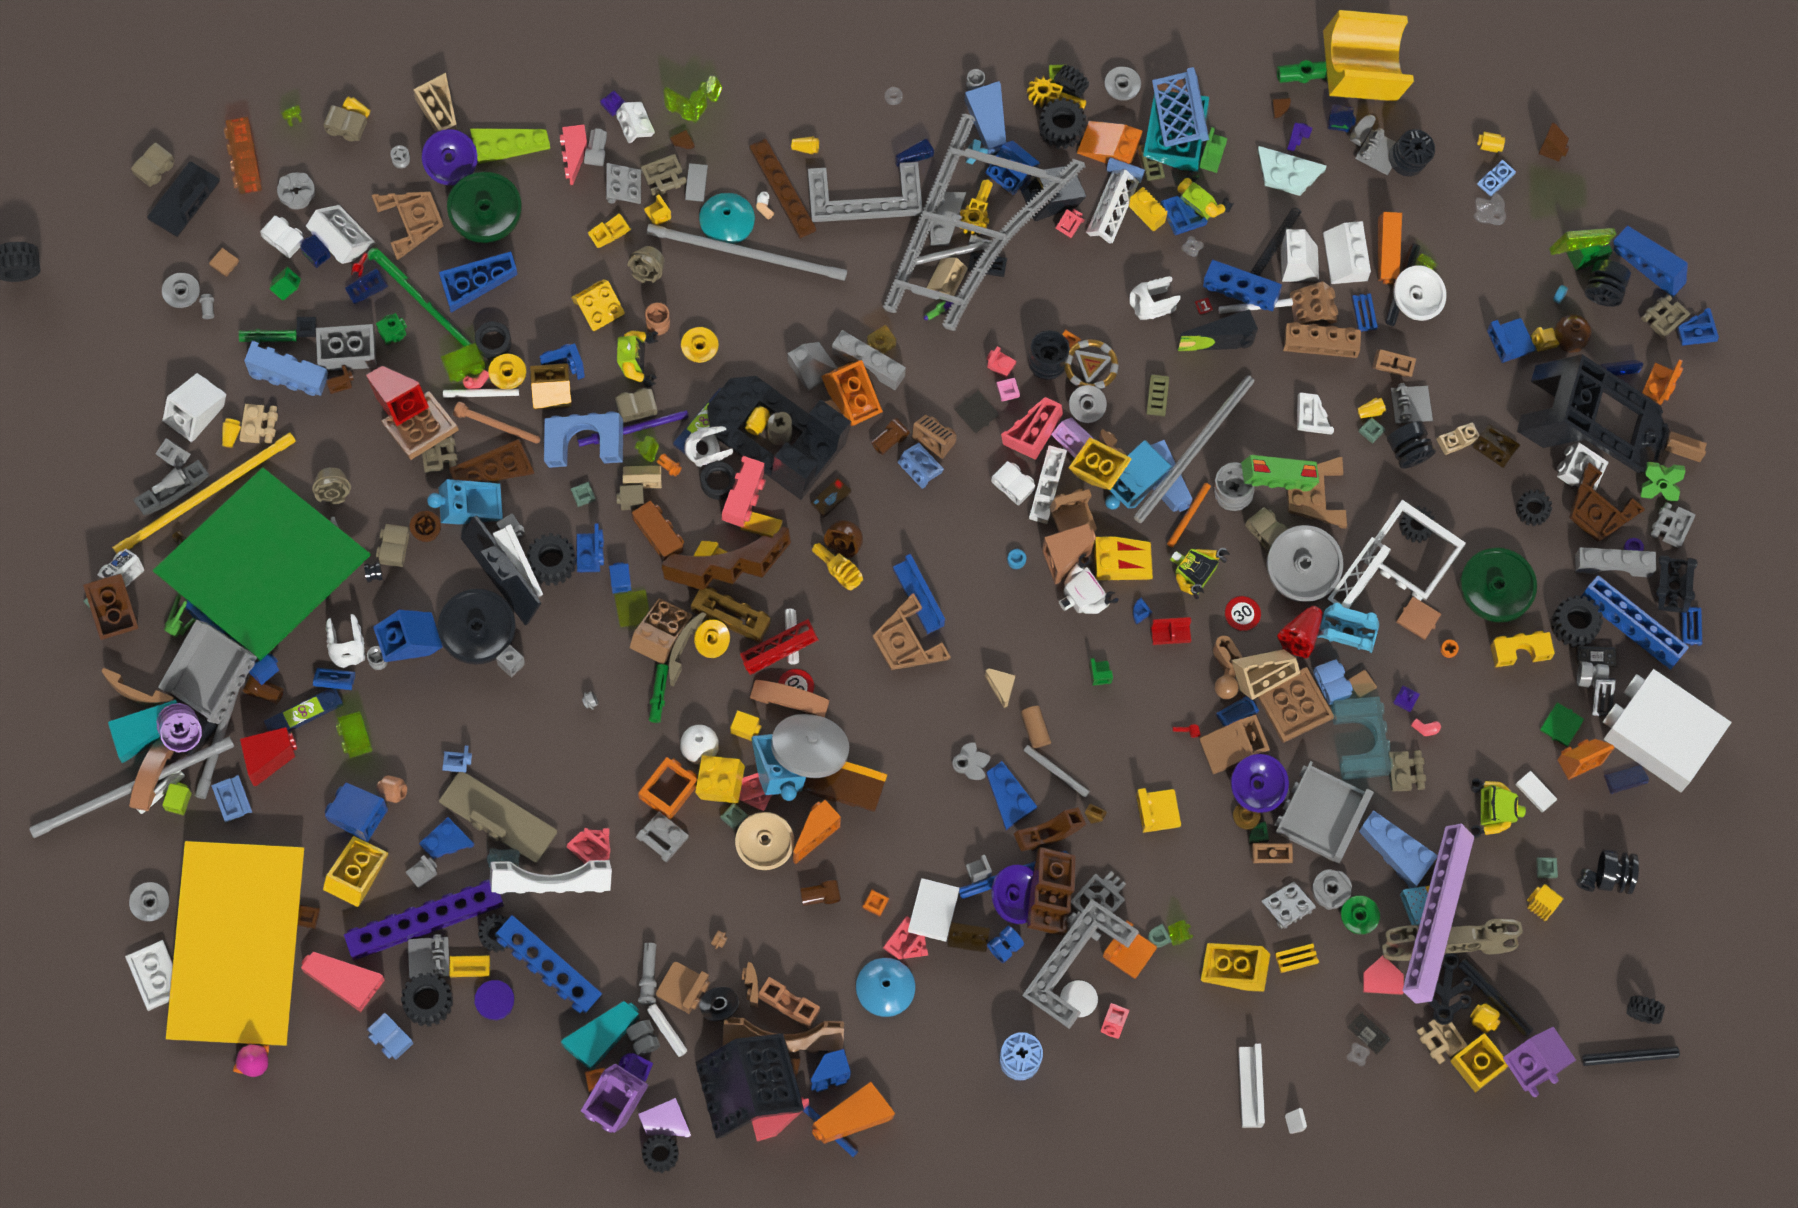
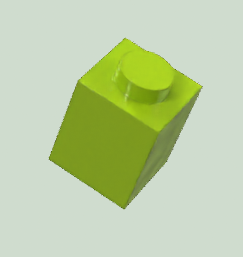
M176 783V785L169 784L162 804L165 811L180 815L185 814L192 794L187 785L182 783Z

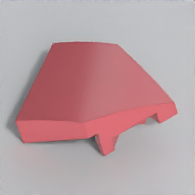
M758 773L744 777L739 801L764 811L772 795H765Z
M584 828L583 832H580L567 844V848L583 863L609 860V829L588 830V828Z
M908 916L903 919L882 947L898 960L928 956L925 936L908 932L911 921Z
M1383 955L1363 973V992L1404 994L1402 991L1404 974L1388 959L1384 958Z

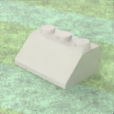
M340 205L315 210L306 225L311 234L317 237L323 246L342 264L355 261L375 244V241Z
M1363 221L1343 223L1323 232L1331 284L1368 281L1371 270Z

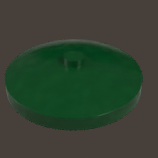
M478 172L464 177L453 187L447 201V212L450 223L461 236L475 242H493L504 238L515 229L521 218L522 202L517 188L510 180L496 173Z
M1489 548L1478 552L1466 563L1460 578V590L1466 605L1476 615L1492 622H1508L1519 618L1530 608L1537 593V579L1531 565L1518 553L1505 548Z

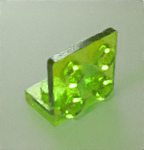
M701 86L692 93L690 100L668 87L664 88L666 108L671 112L679 113L687 121L696 123L708 107L707 90Z

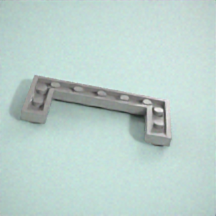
M918 162L900 163L902 197L829 201L826 168L808 169L812 222L921 216L920 214H923Z
M1092 899L1022 995L1069 1029L1081 1012L1051 991L1092 934L1099 928L1128 948L1139 933L1137 929Z

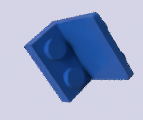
M1521 318L1502 325L1499 324L1498 320L1490 323L1487 333L1501 363L1535 352L1536 348Z
M575 343L571 345L565 344L560 349L555 351L549 350L539 356L541 365L568 364L572 375L576 374L578 380L585 377L583 362Z
M599 523L595 524V534H577V572H600V566L604 565L603 548H600L604 547L603 529H599Z

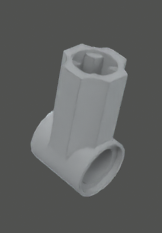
M596 128L591 130L589 145L585 151L584 164L604 165L607 132Z

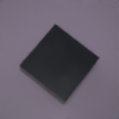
M297 317V337H316V317Z

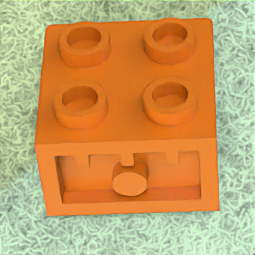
M1679 359L1673 370L1655 363L1642 393L1659 405L1664 400L1668 401L1676 387V381L1683 371V368L1680 367L1683 361Z
M1127 920L1126 923L1133 927V924ZM1139 934L1128 948L1113 939L1105 950L1103 957L1136 979L1156 951L1157 946Z

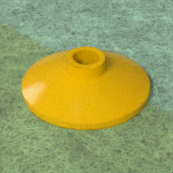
M704 327L690 329L681 340L683 354L693 362L709 361L718 351L719 344L716 335ZM701 345L703 346V349L699 350L696 347Z
M502 354L491 362L488 371L489 378L498 388L513 389L524 381L526 366L518 356ZM510 372L511 375L505 376V373Z
M713 619L704 621L695 632V647L704 657H719L729 646V630L721 621ZM708 635L711 636L710 641H707Z

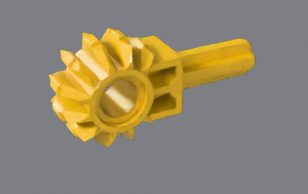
M1043 76L1040 80L1036 77L1034 82L1031 81L1029 88H1027L1029 101L1034 100V106L1039 103L1042 108L1044 104L1047 105L1050 101L1054 103V99L1061 101L1062 98H1066V101L1071 99L1074 104H1080L1079 109H1084L1086 106V100L1062 93L1063 86L1051 83V78L1045 80Z
M983 180L976 199L972 198L969 206L967 205L965 210L961 209L960 216H962V222L987 229L989 218H987L988 203L986 202L993 186L990 180ZM974 218V219H976L977 221H976V222H972V221H970V219ZM964 229L965 234L971 232V235H974V231Z
M820 543L814 545L812 552L827 564L829 573L844 588L853 590L861 584L863 576L855 564L840 553L834 556Z

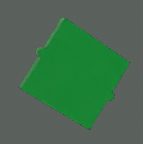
M1557 702L1540 731L1552 737V740H1557L1568 747L1584 718L1574 713L1572 709H1567Z

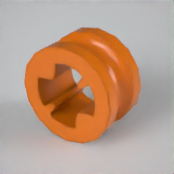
M1446 640L1441 646V653L1447 658L1454 657L1459 650V646L1454 640ZM1447 644L1455 648L1452 651L1453 653L1445 650Z

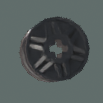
M1412 129L1406 131L1389 152V162L1392 168L1403 176L1412 177L1418 175L1434 157V141L1428 133L1422 130Z
M1596 261L1593 264L1590 279L1585 289L1586 297L1592 302L1603 306L1615 307L1621 305L1626 292L1625 288L1628 286L1631 276L1630 270L1623 264L1615 261Z
M1048 330L1040 332L1033 338L1028 365L1035 376L1050 380L1056 379L1063 374L1070 351L1069 342L1065 336L1059 332Z
M1421 421L1404 425L1387 437L1392 451L1398 452L1395 458L1399 460L1398 464L1402 469L1419 465L1436 453L1431 439H1425L1428 432Z
M1603 849L1597 865V874L1600 876L1599 881L1596 882L1597 889L1612 891L1616 883L1618 893H1622L1625 890L1626 894H1632L1639 875L1638 855L1631 853L1628 856L1627 852H1623L1620 860H1618L1617 851Z

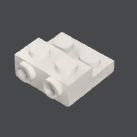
M1576 443L1566 448L1564 452L1566 458L1557 467V471H1559L1557 477L1570 486L1576 485L1579 487L1587 463L1590 462L1603 475L1608 461L1581 443ZM1602 475L1599 477V479H1598V480L1596 481V483L1593 485V487H1592L1593 490L1596 491V489H1597V487H1598V484H1599V482H1600V480H1601V478H1602Z

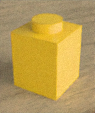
M737 710L731 725V734L752 741V736H758L762 727L759 725V718Z

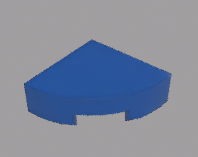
M1142 598L1137 600L1133 608V619L1136 625L1152 614V611Z

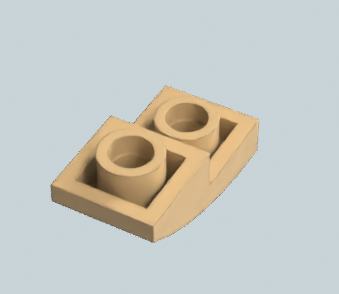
M1472 422L1457 427L1455 431L1441 435L1436 440L1443 453L1447 455L1475 443L1480 435Z

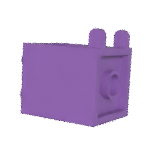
M1554 1027L1531 1037L1503 1057L1524 1091H1529L1533 1097L1539 1095L1535 1086L1549 1079L1553 1084L1557 1083L1559 1080L1556 1074L1576 1061Z
M614 1064L603 1071L581 1112L585 1114L584 1116L588 1120L600 1123L601 1127L607 1132L615 1133L626 1125L649 1085L622 1067ZM605 1100L621 1110L619 1116L602 1106Z

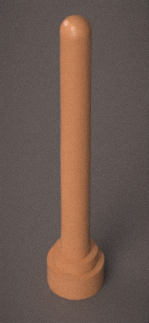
M458 402L455 406L453 416L472 418L533 443H539L541 440L539 436L469 410V407L462 402Z

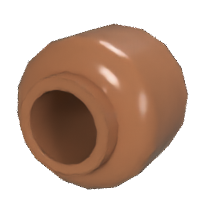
M387 775L378 782L376 790L379 797L385 801L398 803L401 799L405 798L407 785L403 779Z

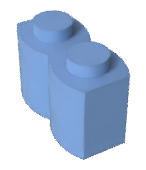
M1333 660L1314 668V676L1328 705L1351 696L1353 688L1350 681H1346L1343 675L1345 670L1341 663Z
M386 1013L367 1029L370 1033L368 1038L375 1045L379 1043L383 1047L381 1051L389 1059L393 1057L397 1060L413 1045L412 1040Z

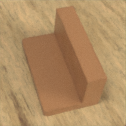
M1671 431L1664 450L1701 462L1706 454L1705 448L1707 443Z

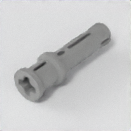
M644 943L643 974L639 982L641 991L640 998H638V1002L641 1004L656 1003L654 991L657 983L654 980L657 945L655 943Z

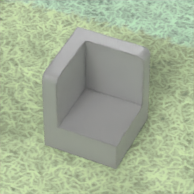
M982 855L980 860L965 866L972 883L984 880L992 875V870L985 855Z

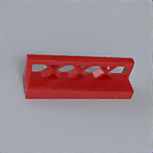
M809 619L740 653L746 670L752 675L819 639ZM808 626L809 630L799 634L800 629ZM786 636L793 637V638H791V639L785 641L784 643H782V640H783L784 637H786ZM768 645H774V646H776V647H774V648H772V649H770V650L764 652L766 646H768ZM753 653L758 655L750 660L746 658Z

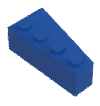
M1628 225L1615 238L1613 249L1615 253L1624 258L1672 298L1686 284L1688 263Z
M507 252L439 272L450 312H454L517 276L512 253Z

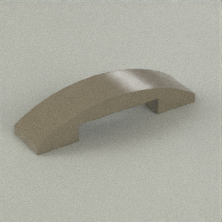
M703 612L686 625L673 646L669 662L670 685L673 687L682 671V664L678 663V660L691 634L695 635L699 625L706 621V614Z

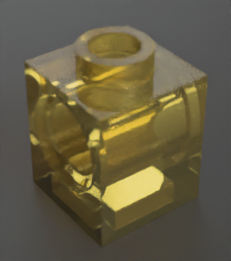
M884 325L867 336V345L884 354L896 346V338L889 328ZM877 340H882V341H884L885 343H883V344H877L876 341H877Z

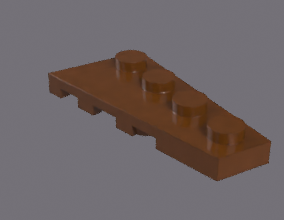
M519 439L449 468L453 480L491 482L534 474V470Z

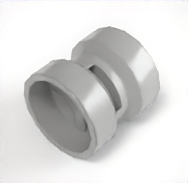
M973 69L968 72L966 82L968 91L984 86L985 74L981 70Z
M374 646L368 650L367 659L370 667L375 670L384 669L388 662H384L380 647Z

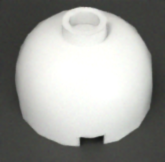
M694 725L683 733L680 740V750L685 759L693 764H701L702 755L713 757L719 750V740L716 733L710 727Z

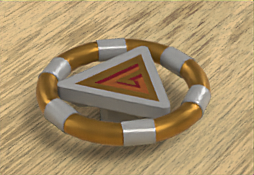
M1086 339L1074 344L1070 348L1064 369L1069 380L1077 387L1091 385L1102 389L1115 379L1119 365L1115 352L1106 343ZM1089 346L1098 347L1108 356L1079 351V349ZM1074 354L1086 383L1082 382L1072 372L1071 363ZM1111 360L1109 376L1103 381L1090 384Z

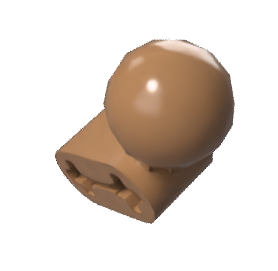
M1220 636L1213 646V654L1225 672L1224 676L1216 680L1215 692L1222 699H1231L1237 695L1239 688L1238 682L1235 679L1236 674L1232 660L1242 658V655L1230 637Z

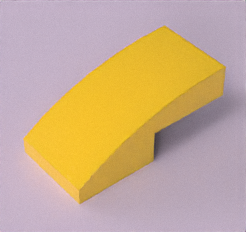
M619 213L607 223H600L589 231L588 234L597 248H600L626 234L631 228Z

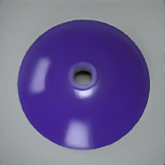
M453 129L440 130L431 135L425 142L422 149V164L426 173L434 181L444 185H456L461 179L474 172L477 165V150L472 140L466 134ZM447 153L452 155L450 160L445 159Z
M1255 754L1242 759L1233 770L1231 776L1233 796L1243 808L1257 813L1271 811L1283 802L1288 792L1289 780L1285 768L1278 760L1269 755ZM1255 780L1259 782V787L1257 788L1254 786Z
M1011 865L1003 868L996 875L992 885V901L997 913L1004 920L1012 924L1028 922L1029 900L1034 872L1023 865Z

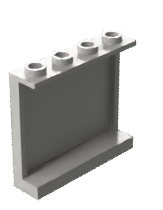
M196 620L158 688L170 692L208 718V722L220 724L225 718L230 704L234 702L239 688L244 684L247 674L254 667L257 657L208 623Z
M1310 761L1308 767L1304 765L1299 774L1302 777L1300 783L1296 782L1291 791L1294 793L1292 800L1287 799L1283 807L1286 810L1284 816L1279 815L1275 824L1278 827L1276 833L1339 864L1374 792L1366 789V791L1360 790L1313 767V762Z

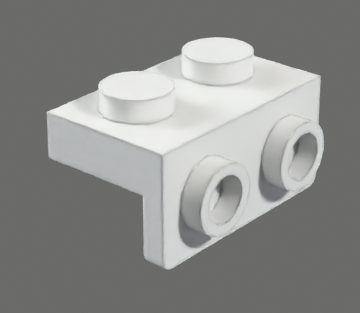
M642 102L623 103L617 110L616 116L628 143H632L637 137H652L655 133Z

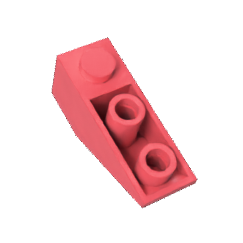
M584 125L562 127L563 134L560 135L561 146L565 145V151H562L563 162L568 164V167L564 168L566 179L570 178V185L574 184L585 157L587 140Z
M801 1097L805 1109L809 1105V1099ZM800 1113L763 1117L752 1121L756 1140L761 1141L777 1136Z

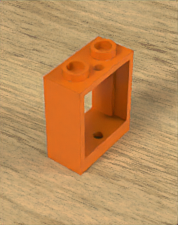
M666 757L639 791L638 796L640 800L671 820L695 790L698 779L697 775L691 770H684L681 767V763L673 758L671 760ZM667 767L689 782L671 806L649 792Z

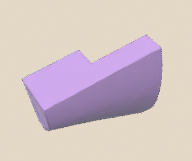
M676 1098L638 1114L646 1135L691 1136Z

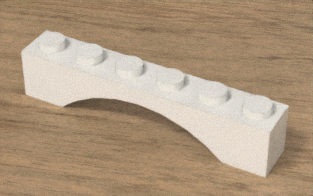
M609 860L588 861L570 872L556 875H541L525 871L512 862H491L490 887L491 892L498 894L506 892L544 893L546 891H555L557 893L565 891H575L578 893L584 891L604 892L610 891L612 869Z

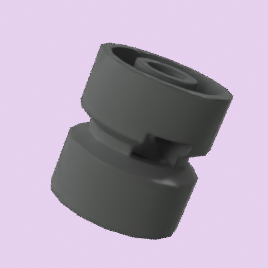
M643 1020L626 1029L630 1041L634 1042L633 1048L638 1056L647 1055L661 1046L657 1036L652 1034L654 1029L650 1020Z

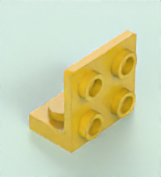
M604 279L571 297L574 304L579 305L592 331H596L625 314L609 281Z
M1146 788L1138 789L1136 799L1143 833L1181 827L1174 789L1146 793Z

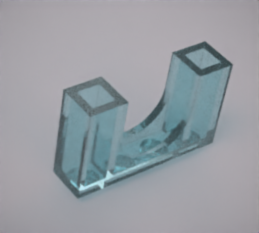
M1380 697L1333 701L1331 710L1335 716L1333 719L1334 725L1347 723L1362 724L1370 729L1375 739L1374 748L1370 752L1341 757L1339 763L1342 780L1388 776L1391 769H1393V761L1388 755L1390 742L1389 739H1386L1385 735L1387 723L1383 721L1384 704L1383 702L1380 703Z

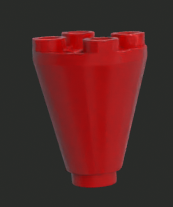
M1316 606L1307 608L1280 630L1277 637L1283 646L1282 650L1285 649L1291 655L1294 654L1303 658L1310 656L1323 619V612L1320 608Z

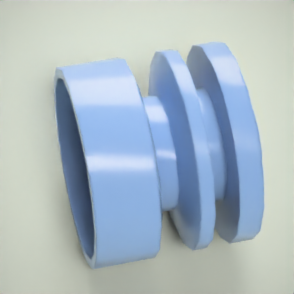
M1016 1033L1009 1036L1005 1040L999 1056V1064L1002 1071L1014 1080L1031 1078L1040 1067L1043 1058L1042 1046L1033 1035L1028 1033ZM1019 1051H1022V1053L1025 1054L1024 1058H1021V1056L1018 1055Z

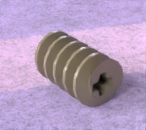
M780 412L771 415L768 420V439L774 445H784L786 442H790L792 437V420L789 414Z

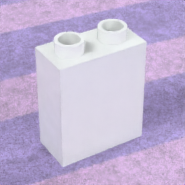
M1653 669L1646 680L1636 674L1623 692L1631 698L1627 707L1623 709L1618 704H1615L1603 721L1604 724L1611 728L1604 740L1613 744L1615 748L1679 792H1682L1694 778L1732 722Z

